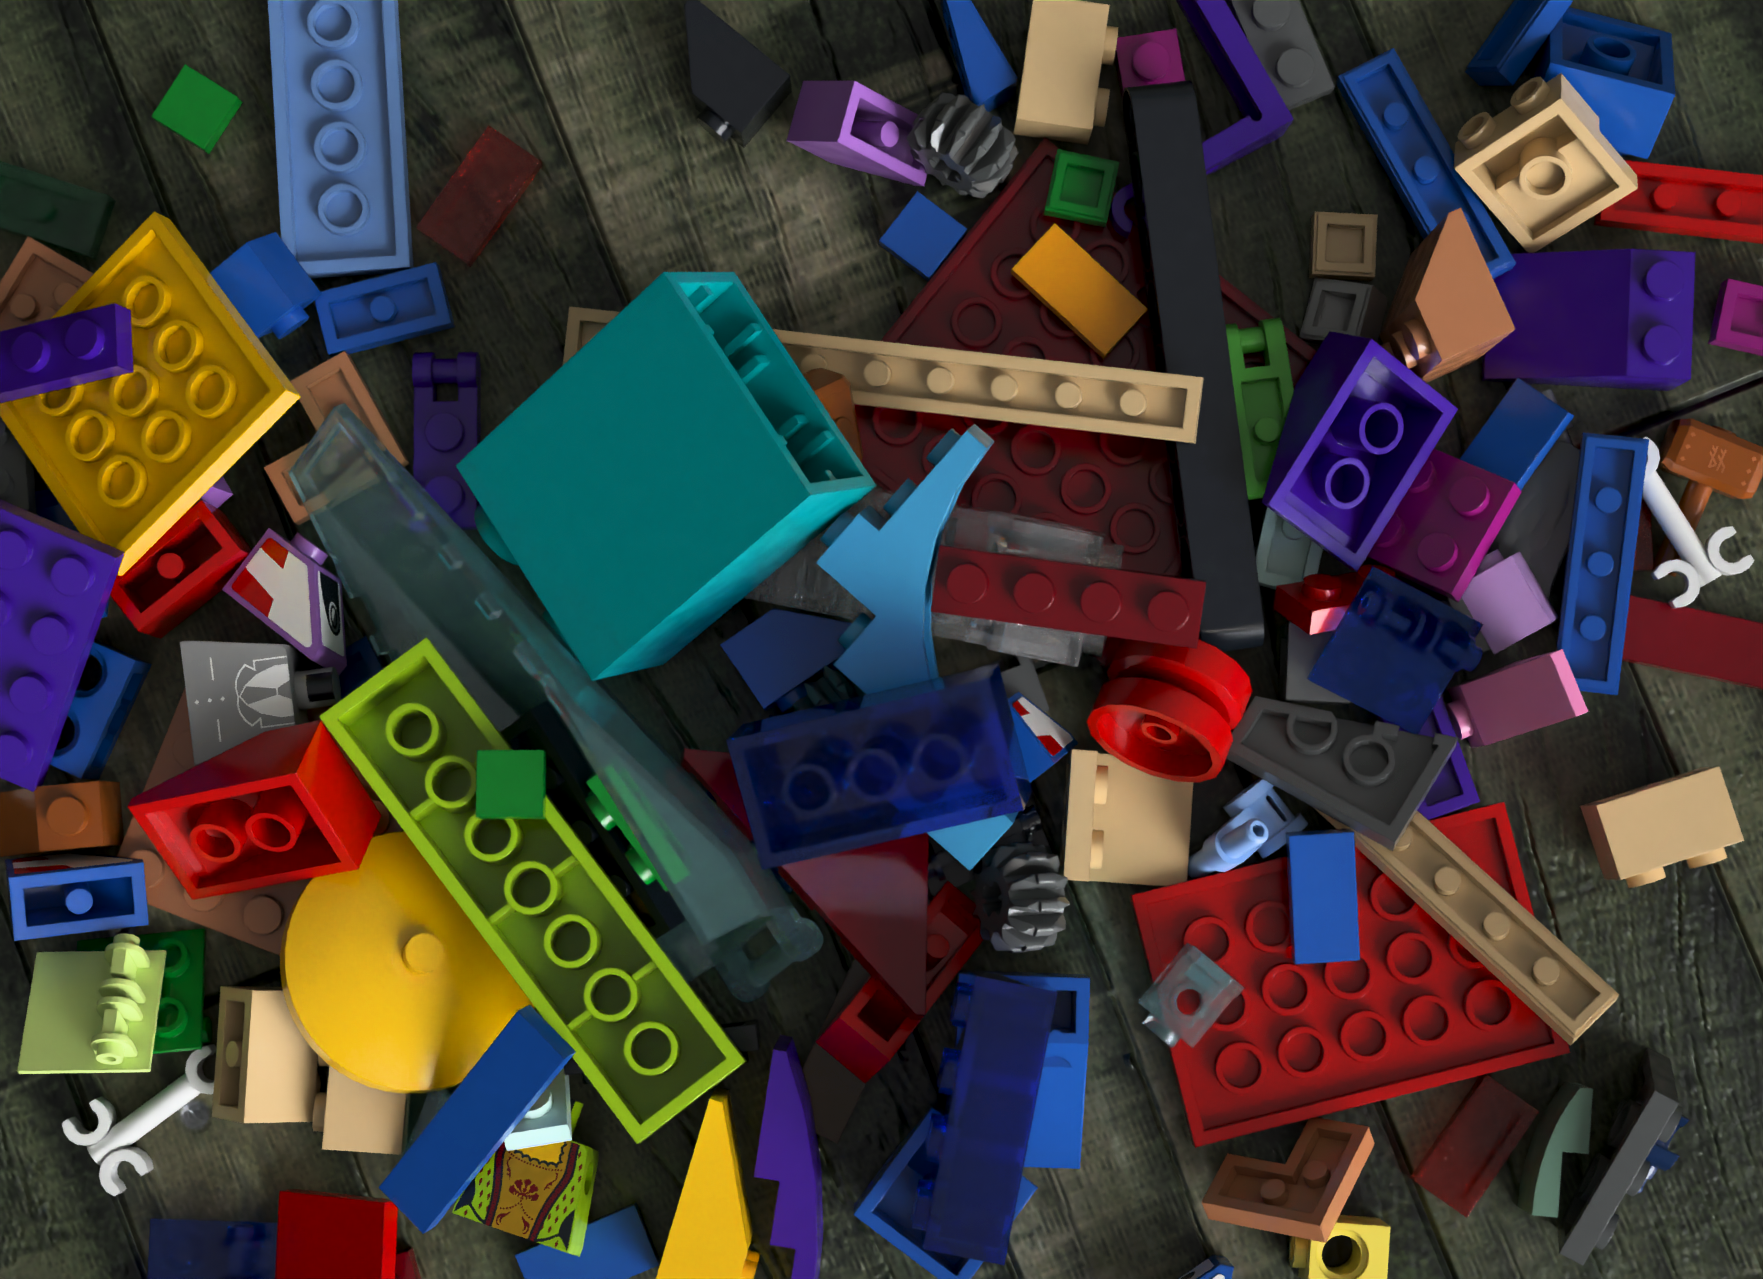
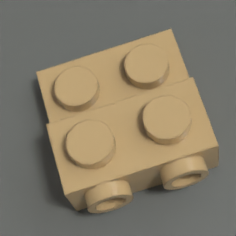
M1562 73L1548 82H1545L1541 77H1534L1528 80L1511 97L1510 103L1512 106L1493 118L1487 112L1475 115L1460 129L1457 136L1459 141L1455 143L1454 169L1528 253L1537 252L1638 189L1636 173L1600 132L1599 117Z

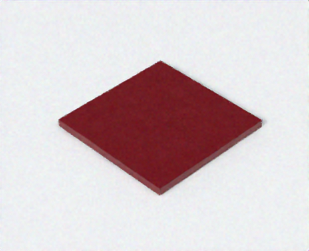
M1044 138L881 341L1156 372L1149 311L1103 359L1011 274V269L1056 223L1148 308L1135 208L1129 203L1124 206L1126 216L1133 221L1128 238H1124L1114 230L1109 215L1105 228L1043 215L1057 149H1059L1047 138ZM1113 191L1112 201H1113V199H1114V197H1115V195H1116V193H1115L1114 191ZM1219 275L1225 324L1236 323L1238 329L1258 327L1259 320L1274 318ZM1283 325L1293 388L1295 389L1297 382L1317 351ZM1261 352L1243 354L1245 368L1265 366L1264 357ZM854 404L863 449L861 463L877 487L890 497L908 478L919 486L935 467L926 459L927 455L951 428L962 436L966 430L976 424L995 441L965 482L945 526L942 539L951 546L1179 576L1181 574L1182 566L1165 440ZM1058 630L1104 668L1112 660L1117 646L1122 639Z

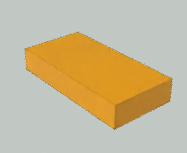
M1056 223L1011 269V274L1103 359L1148 311V308Z

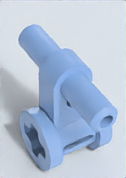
M1258 778L1223 806L1231 818L1205 840L1201 850L1189 857L1188 875L1194 879L1207 876L1214 871H1229L1243 863L1255 851L1262 858H1265L1286 844V832L1302 831L1308 825V822L1301 813L1293 815L1272 788L1274 785L1262 778Z

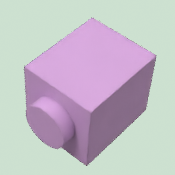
M1498 549L1487 554L1462 596L1464 603L1494 655L1559 618L1521 552L1515 553L1506 559L1503 558Z

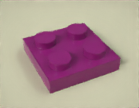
M1433 449L1365 561L1393 570L1396 575L1459 603L1519 498L1521 490L1515 482Z

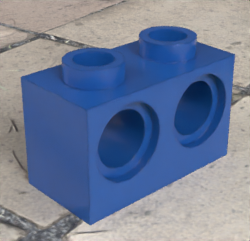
M94 639L88 658L95 656L99 660L102 667L101 680L93 689L88 691L83 689L80 683L78 684L67 715L75 726L74 738L67 747L63 749L56 747L50 765L81 779L99 780L152 664Z

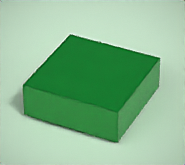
M185 64L151 117L160 125L205 153L210 154L243 102L236 95Z
M1057 149L1043 215L1105 228L1120 162Z
M477 750L476 818L545 819V750Z

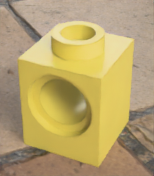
M1350 1215L1339 1216L1328 1240L1339 1235L1350 1237L1352 1241V1254L1346 1263L1338 1267H1329L1324 1264L1322 1251L1326 1243L1290 1236V1267L1299 1268L1298 1277L1300 1279H1387L1390 1226L1380 1218Z

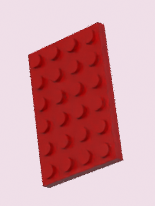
M1497 802L1428 820L1534 916L1505 802ZM1356 847L1355 860L1360 960L1310 964H1295L1292 961L1287 855L1234 868L1226 872H1218L1129 895L1194 1147L1570 1053L1569 1045Z

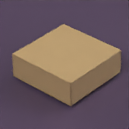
M1314 212L1311 216L1309 278L1372 281L1375 278L1378 215Z

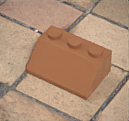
M1461 208L1449 212L1411 253L1379 335L1383 342L1380 346L1426 383L1474 363L1515 330L1514 324Z

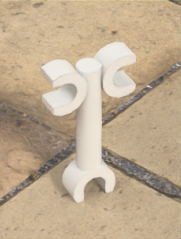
M1649 439L1642 498L1682 559L1665 561L1656 566L1650 575L1654 581L1665 577L1670 572H1675L1683 577L1685 581L1683 593L1668 602L1672 609L1687 606L1695 600L1699 594L1700 587L1721 575L1729 576L1744 572L1750 568L1754 559L1750 554L1738 559L1735 563H1729L1721 557L1719 553L1721 543L1737 533L1733 526L1718 529L1710 534L1705 541V545L1702 544L1657 473L1656 469L1660 461L1659 449Z
M214 1044L203 1046L201 1050L192 1052L186 1061L185 1073L117 1124L114 1106L102 1096L89 1103L98 1117V1126L93 1132L84 1129L81 1122L75 1116L62 1123L63 1132L67 1138L77 1145L87 1146L88 1153L92 1159L100 1165V1183L106 1192L116 1196L127 1189L117 1172L121 1161L130 1162L141 1176L154 1169L152 1159L147 1152L130 1145L200 1093L213 1094L214 1080H210L204 1075L203 1063L216 1052Z

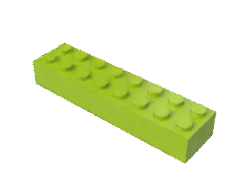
M427 637L319 716L543 1019L576 1051L572 1058L636 1144L643 1142L747 1062L547 794L545 819L476 818L477 750L513 749L439 650Z

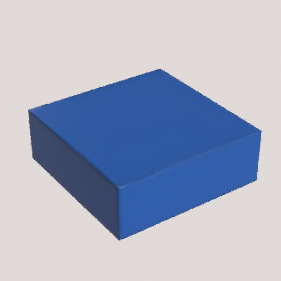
M917 191L880 238L879 245L928 282L967 234V228Z

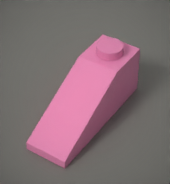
M1563 649L1516 661L1447 689L1452 702L1446 704V709L1455 734L1460 740L1467 738L1471 748L1486 746L1588 712Z

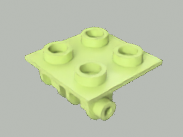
M121 933L114 936L113 943L107 945L105 951L37 952L17 1072L19 1074L150 1072L166 951L144 950L139 946V937L133 934Z

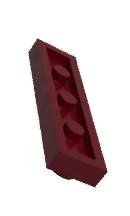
M942 544L939 546L931 612L1197 649L1207 580Z

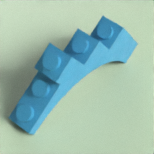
M976 424L966 430L962 436L953 428L948 431L926 457L935 466L919 486L908 478L883 506V509L892 516L888 521L870 505L858 513L856 517H853L848 511L842 513L820 538V541L828 549L816 562L876 616L872 620L866 613L862 612L837 640L846 651L833 664L892 716L889 720L879 712L854 740L863 750L851 764V767L969 871L1011 827L1020 810L1011 798L1003 803L955 741L962 733L956 724L940 682L931 632L932 581L943 531L965 482L995 442Z

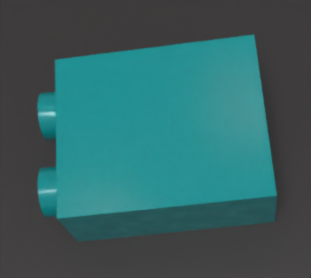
M663 272L455 465L480 504L475 510L474 519L482 539L499 557L509 563L519 565L546 608L541 617V625L549 645L567 664L578 670L586 671L591 681L664 665L830 526L842 513L849 510L877 486L735 272Z

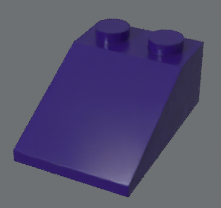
M1611 249L1511 254L1516 262L1514 267L1493 279L1515 330L1483 355L1482 381L1514 383L1517 378H1520L1528 384L1671 391L1691 380L1695 252Z
M1329 331L1295 386L1262 503L1350 570L1358 572L1458 408L1372 338Z

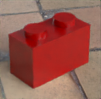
M200 500L123 576L117 575L110 596L139 632L161 639L218 594L252 551V548L222 510Z

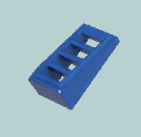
M940 0L964 94L972 103L978 106L984 104L988 112L1014 98L1017 76L972 1Z

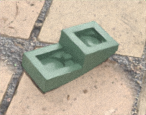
M1564 1082L1551 1099L1539 1121L1525 1159L1517 1204L1518 1208L1530 1215L1558 1218L1562 1153L1589 1154L1593 1088L1579 1083Z

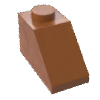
M90 781L38 786L34 792L25 788L0 792V857L122 845L124 829L120 782Z

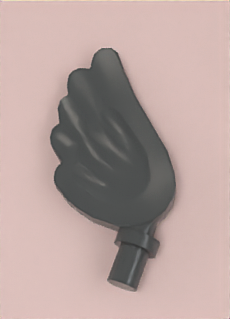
M1552 389L1541 392L1558 404ZM1572 421L1522 488L1519 498L1490 548V553L1498 549L1504 559L1521 552L1548 600L1550 599L1552 588L1569 542L1580 449L1573 445L1568 432L1569 429L1574 427Z

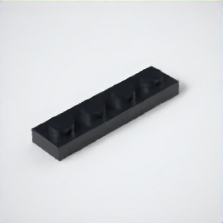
M545 701L530 709L503 729L500 733L513 750H545L546 794L654 938L658 939L686 921V917L669 890L665 891L657 879L646 885L633 869L624 854L628 850L627 846L630 842L620 828L616 825L607 831L587 805L585 798L589 796L588 793L592 790L586 781L593 771L549 702Z

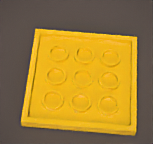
M155 211L51 317L52 319L113 303L131 310L134 372L0 403V417L79 533L125 552L117 574L119 576H123L301 397L173 222Z

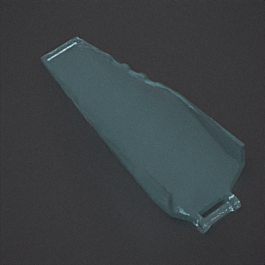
M345 403L334 406L288 473L327 553L335 564L336 572L349 598L361 596L377 629V632L369 637L377 656L389 654L393 662L427 637L439 650L500 732L530 709L545 701L549 702L591 770L595 771L686 918V921L656 940L688 983L715 966L733 996L742 1002L749 1003L762 996L768 990L770 980L793 962L808 960L817 953L823 944V935L820 928L810 919L799 916L755 845L601 679L591 681L565 640ZM768 927L777 943L756 960H748L742 947Z

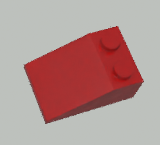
M321 720L265 731L133 797L127 806L192 900L357 870L382 816Z

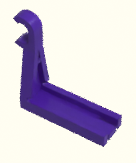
M1176 0L1244 117L1237 123L1202 142L1207 176L1283 136L1294 118L1225 0ZM1132 183L1116 193L1109 210V219L1112 227L1124 238H1128L1133 224V221L1124 212V206L1134 201Z

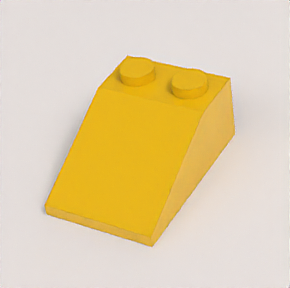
M716 1087L709 1099L656 1279H754L761 1253L749 1250L753 1236V1227L729 1090Z

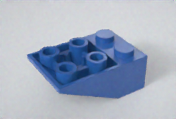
M960 970L956 975L952 1122L1011 1167L1080 1169L1089 1039L1090 978L1085 974Z

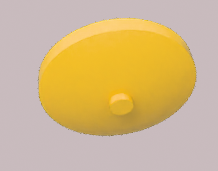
M404 831L372 837L359 869L312 878L301 891L286 921L280 950V975L284 997L292 1019L303 1038L327 1064L353 1081L386 1092L412 1094L439 1091L460 1084L516 1012L528 1005L533 1009L535 1008Z

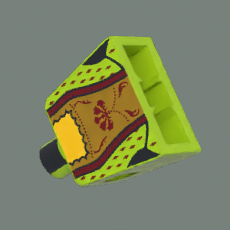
M570 1099L573 1135L584 1104ZM572 1140L507 1151L503 1142L457 1199L452 1213L580 1257L585 1239L599 1151Z

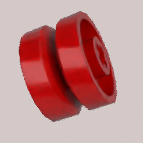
M1122 638L1107 670L1109 681L1102 685L1087 719L1091 736L1105 751L1123 763L1149 775L1176 782L1196 783L1216 778L1223 768L1233 742L1231 730L1235 729L1242 719L1252 693L1249 676L1237 661L1217 647L1198 639V646L1195 649Z

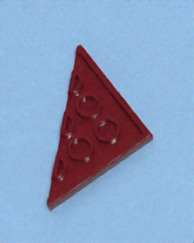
M684 748L681 754L680 765L688 774L693 773L717 800L715 804L749 841L753 840L777 866L779 869L777 871L778 874L811 910L815 909L841 937L839 941L874 980L878 978L904 1007L902 1011L909 1019L921 1020L926 1015L929 835L853 769L851 764Z

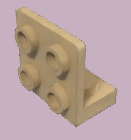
M1071 749L1066 754L1059 874L1073 881L1168 886L1187 881L1194 782H1176L1149 775L1123 763L1111 754Z

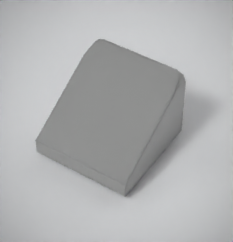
M1315 277L1299 337L1302 340L1321 345L1329 331L1372 338L1377 342L1387 307V297L1373 285Z

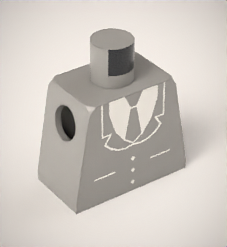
M215 641L180 642L194 765H199L265 731L308 723L307 709L334 706L341 701V686L337 669L333 666L302 671L301 654L294 646L287 644Z

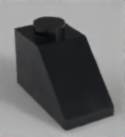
M688 0L684 4L692 95L695 107L700 112L696 120L709 134L720 142L725 143L731 137L745 148L792 92L790 75L699 0Z

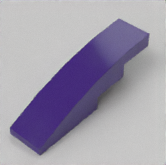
M780 1035L772 1053L754 1177L779 1181L770 1245L795 1249L791 1279H819L823 1241L822 1171L813 1109L793 1037Z

